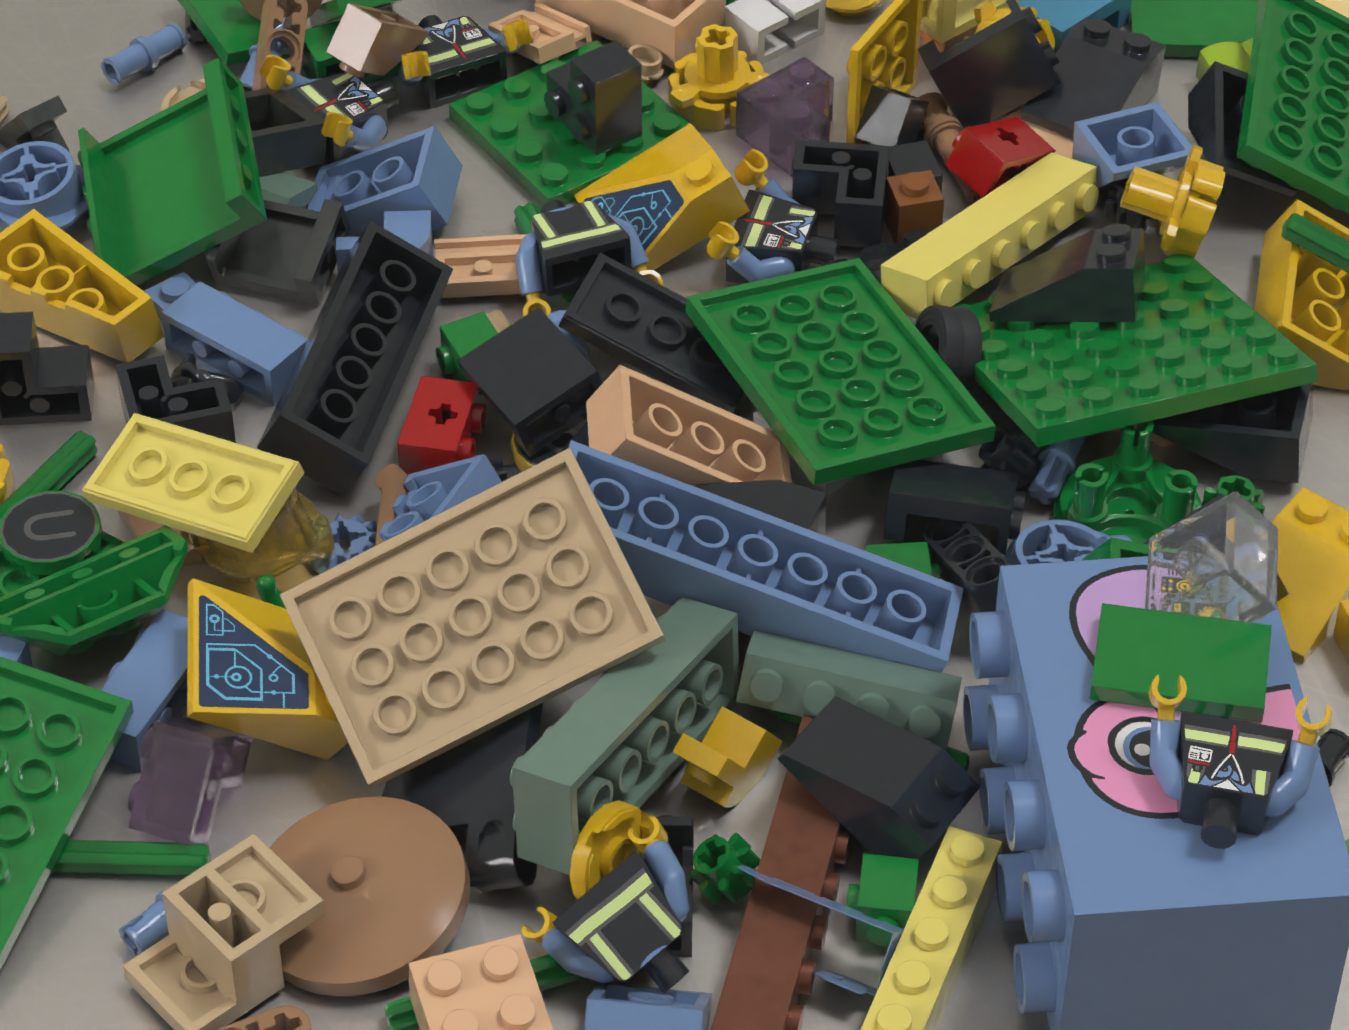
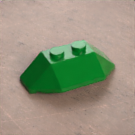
M162 526L0 596V633L64 656L66 654L74 655L85 652L94 645L95 641L113 633L122 634L130 632L139 627L141 621L156 615L168 603L188 552L187 542L168 526Z

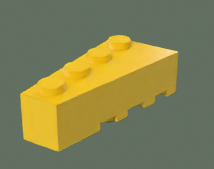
M32 209L0 232L1 312L33 311L37 327L78 344L89 345L90 349L124 363L131 362L164 337L151 296L35 209Z

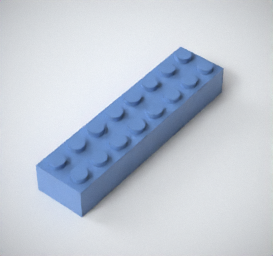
M571 440L568 448H571L644 596L673 606L681 597H685L738 613V631L751 636L754 630L937 672L944 670L949 659L963 587Z

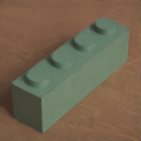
M754 630L746 652L736 702L803 717V715L816 717L828 702L837 696L947 750L962 677Z

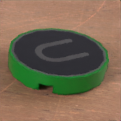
M42 491L25 496L8 508L0 519V546L5 559L12 565L14 561L16 564L22 565L25 572L34 575H51L84 561V557L90 554L92 550L95 554L101 544L103 532L101 519L96 507L81 495L68 491Z

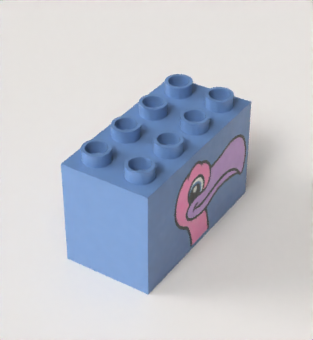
M1261 549L1219 552L1232 554L1231 599L1216 597L1218 552H1213L1212 556H1208L1207 552H1205L1204 555L1196 553V557L1213 559L1215 565L1212 567L1196 565L1195 572L1185 571V564L1161 562L1158 556L1000 566L996 611L971 614L969 633L974 675L976 679L989 678V685L965 686L963 717L966 741L970 751L989 750L993 763L997 764L996 768L981 769L979 776V785L981 786L979 789L982 823L986 835L1006 833L1009 848L1011 851H1014L1012 854H999L997 856L996 888L1002 921H1024L1029 941L1027 944H1016L1014 948V983L1018 1007L1021 1014L1047 1012L1050 1030H1330L1349 948V853L1320 752L1309 788L1299 801L1281 816L1268 817L1262 833L1251 835L1238 832L1237 840L1233 846L1217 849L1208 846L1201 839L1202 826L1184 823L1178 818L1177 800L1166 796L1150 768L1151 719H1157L1158 709L1089 699L1102 603L1151 610L1164 608L1165 611L1171 612V600L1173 598L1192 601L1191 615H1193L1194 601L1227 603L1231 606L1230 620L1272 625L1263 721L1233 720L1293 730L1292 740H1298L1300 729L1297 725L1295 713L1299 701L1304 696ZM1174 554V555H1177V556H1185L1186 554ZM1157 578L1197 582L1196 598L1157 595ZM1201 583H1210V584H1212V599H1211V600H1208V599H1210V593H1211V585H1210V584H1203V593H1202V598H1204V596L1207 597V595H1204V594H1206V592L1204 593V585H1209V586H1210V589H1209V598H1208V599H1201ZM1164 600L1165 604L1160 605L1156 601ZM1306 709L1303 719L1311 724L1308 710ZM1175 711V720H1180L1182 712Z

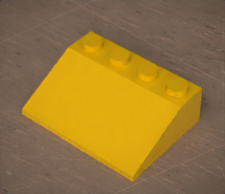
M1297 199L1264 233L1254 310L1317 363V382L1313 383L1314 386L1349 391V273L1292 244L1281 236L1283 224L1293 213L1309 219L1348 241L1349 229Z

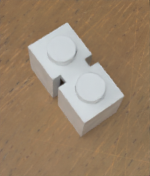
M737 0L725 6V27L731 26L738 34V50L744 51L749 61L755 60L764 64L788 52V44L796 48L825 33L826 0Z

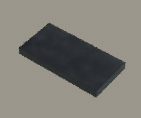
M602 253L599 254L564 313L558 327L663 383L730 413L734 412L744 393L732 374L686 314L687 298Z

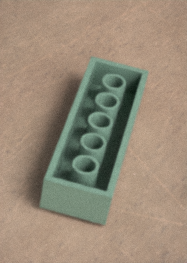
M681 597L665 614H661L657 618L666 641L604 671L600 679L582 697L577 698L572 707L553 726L548 727L543 736L524 755L516 759L510 772V785L513 787L515 813L512 826L516 832L517 857L570 875L572 853L578 836L589 818L604 804L617 800L640 808L685 760L673 753L682 734L684 733L701 742L721 707L723 706L731 710L738 703L736 702L739 689L738 613Z

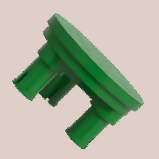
M1153 421L1139 423L1137 430L1133 429L1134 425L1122 427L1120 444L1114 450L1113 456L1100 458L1079 466L1063 484L1055 500L1053 520H1067L1080 523L1109 536L1126 535L1133 542L1144 543L1202 506L1196 491L1198 479L1189 471L1176 470L1167 464L1153 460L1152 453L1149 450L1151 434L1154 428Z

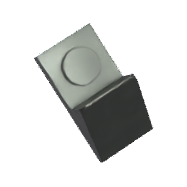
M59 95L20 113L0 129V143L6 149H10L27 142L46 141L59 144L69 151L55 123L56 119L67 112Z

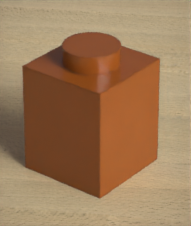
M931 170L886 177L884 221L894 244L902 241L901 236L904 233L916 229H928L930 233L943 224L944 197Z

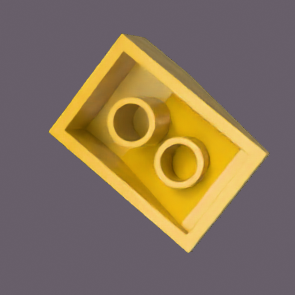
M1304 487L1276 515L1258 543L1271 560L1289 593L1277 601L1292 658L1302 664L1334 630L1340 600L1349 599V510Z

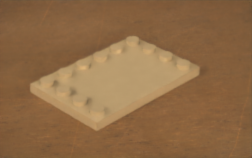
M571 448L280 594L365 780L372 789L666 641Z

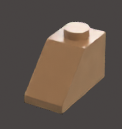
M348 3L326 52L341 60L339 67L351 75L359 78H364L366 73L384 76L402 60L401 55L412 52L426 39L428 31L396 12Z

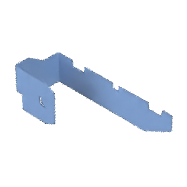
M745 865L737 866L742 871L768 884L892 933L893 935L881 967L879 988L904 929L868 917L860 911L825 897H819L815 893L780 879L763 875ZM830 970L814 973V975L860 995L868 993L875 996L878 990Z

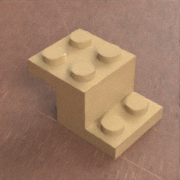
M253 833L162 892L169 935L122 965L124 977L174 1030H216L222 1028L285 987L279 945L325 915L324 900Z

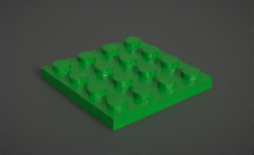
M597 40L561 55L558 60L547 61L449 104L450 119L542 207L552 200L562 201L565 205L577 201L574 197L577 192L689 124L642 81L641 137L599 155H596L583 142L577 141L571 130L560 119L554 118L546 108L544 102V94L547 92L546 72L569 63L572 58L603 46Z

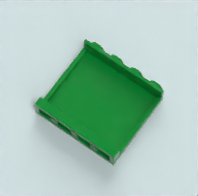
M219 58L202 66L206 85L205 89L99 143L84 127L78 130L80 151H78L77 155L84 172L85 184L82 186V191L89 208L90 219L87 220V227L93 238L94 254L136 286L267 220L243 83Z

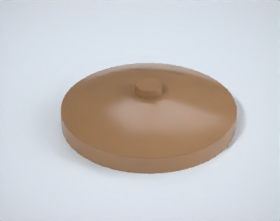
M380 796L340 801L325 806L300 819L269 847L324 900L325 915L279 945L284 980L303 990L328 996H356L395 986L409 979V962L440 955L454 938L465 917L470 897V876L460 844L446 823L430 810L418 804L402 799Z

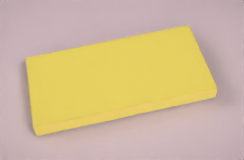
M134 413L82 489V493L89 502L253 553L305 472L298 461Z

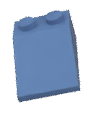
M432 126L320 167L315 181L318 185V191L309 201L307 209L320 212L325 199L343 203L351 227L348 233L350 236H360L370 221L384 228V211L431 210L433 233L448 225L463 165L436 127Z

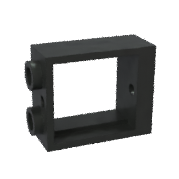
M265 88L244 92L259 177L324 164L327 137L320 134L324 123L322 117L282 88L281 90Z

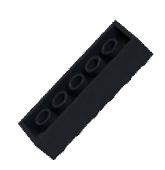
M370 221L343 262L257 448L264 452L298 461L305 472V476L344 497L370 462L453 268Z

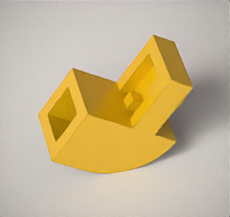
M722 706L702 742L683 733L676 744L673 753L689 762L680 782L723 807H733L740 803L761 780L782 741L767 730Z

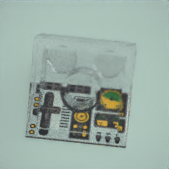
M1235 491L1150 537L1145 609L1243 622H1253L1262 619L1268 613L1276 610L1278 528Z

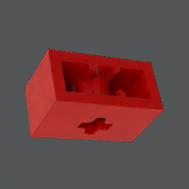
M1016 116L964 128L955 137L952 143L954 149L945 165L983 198L1056 150Z
M426 376L420 377L397 443L399 467L407 476L415 472L475 457L476 441L474 437L476 433L482 434L484 432L487 406L480 404L479 390L472 382Z

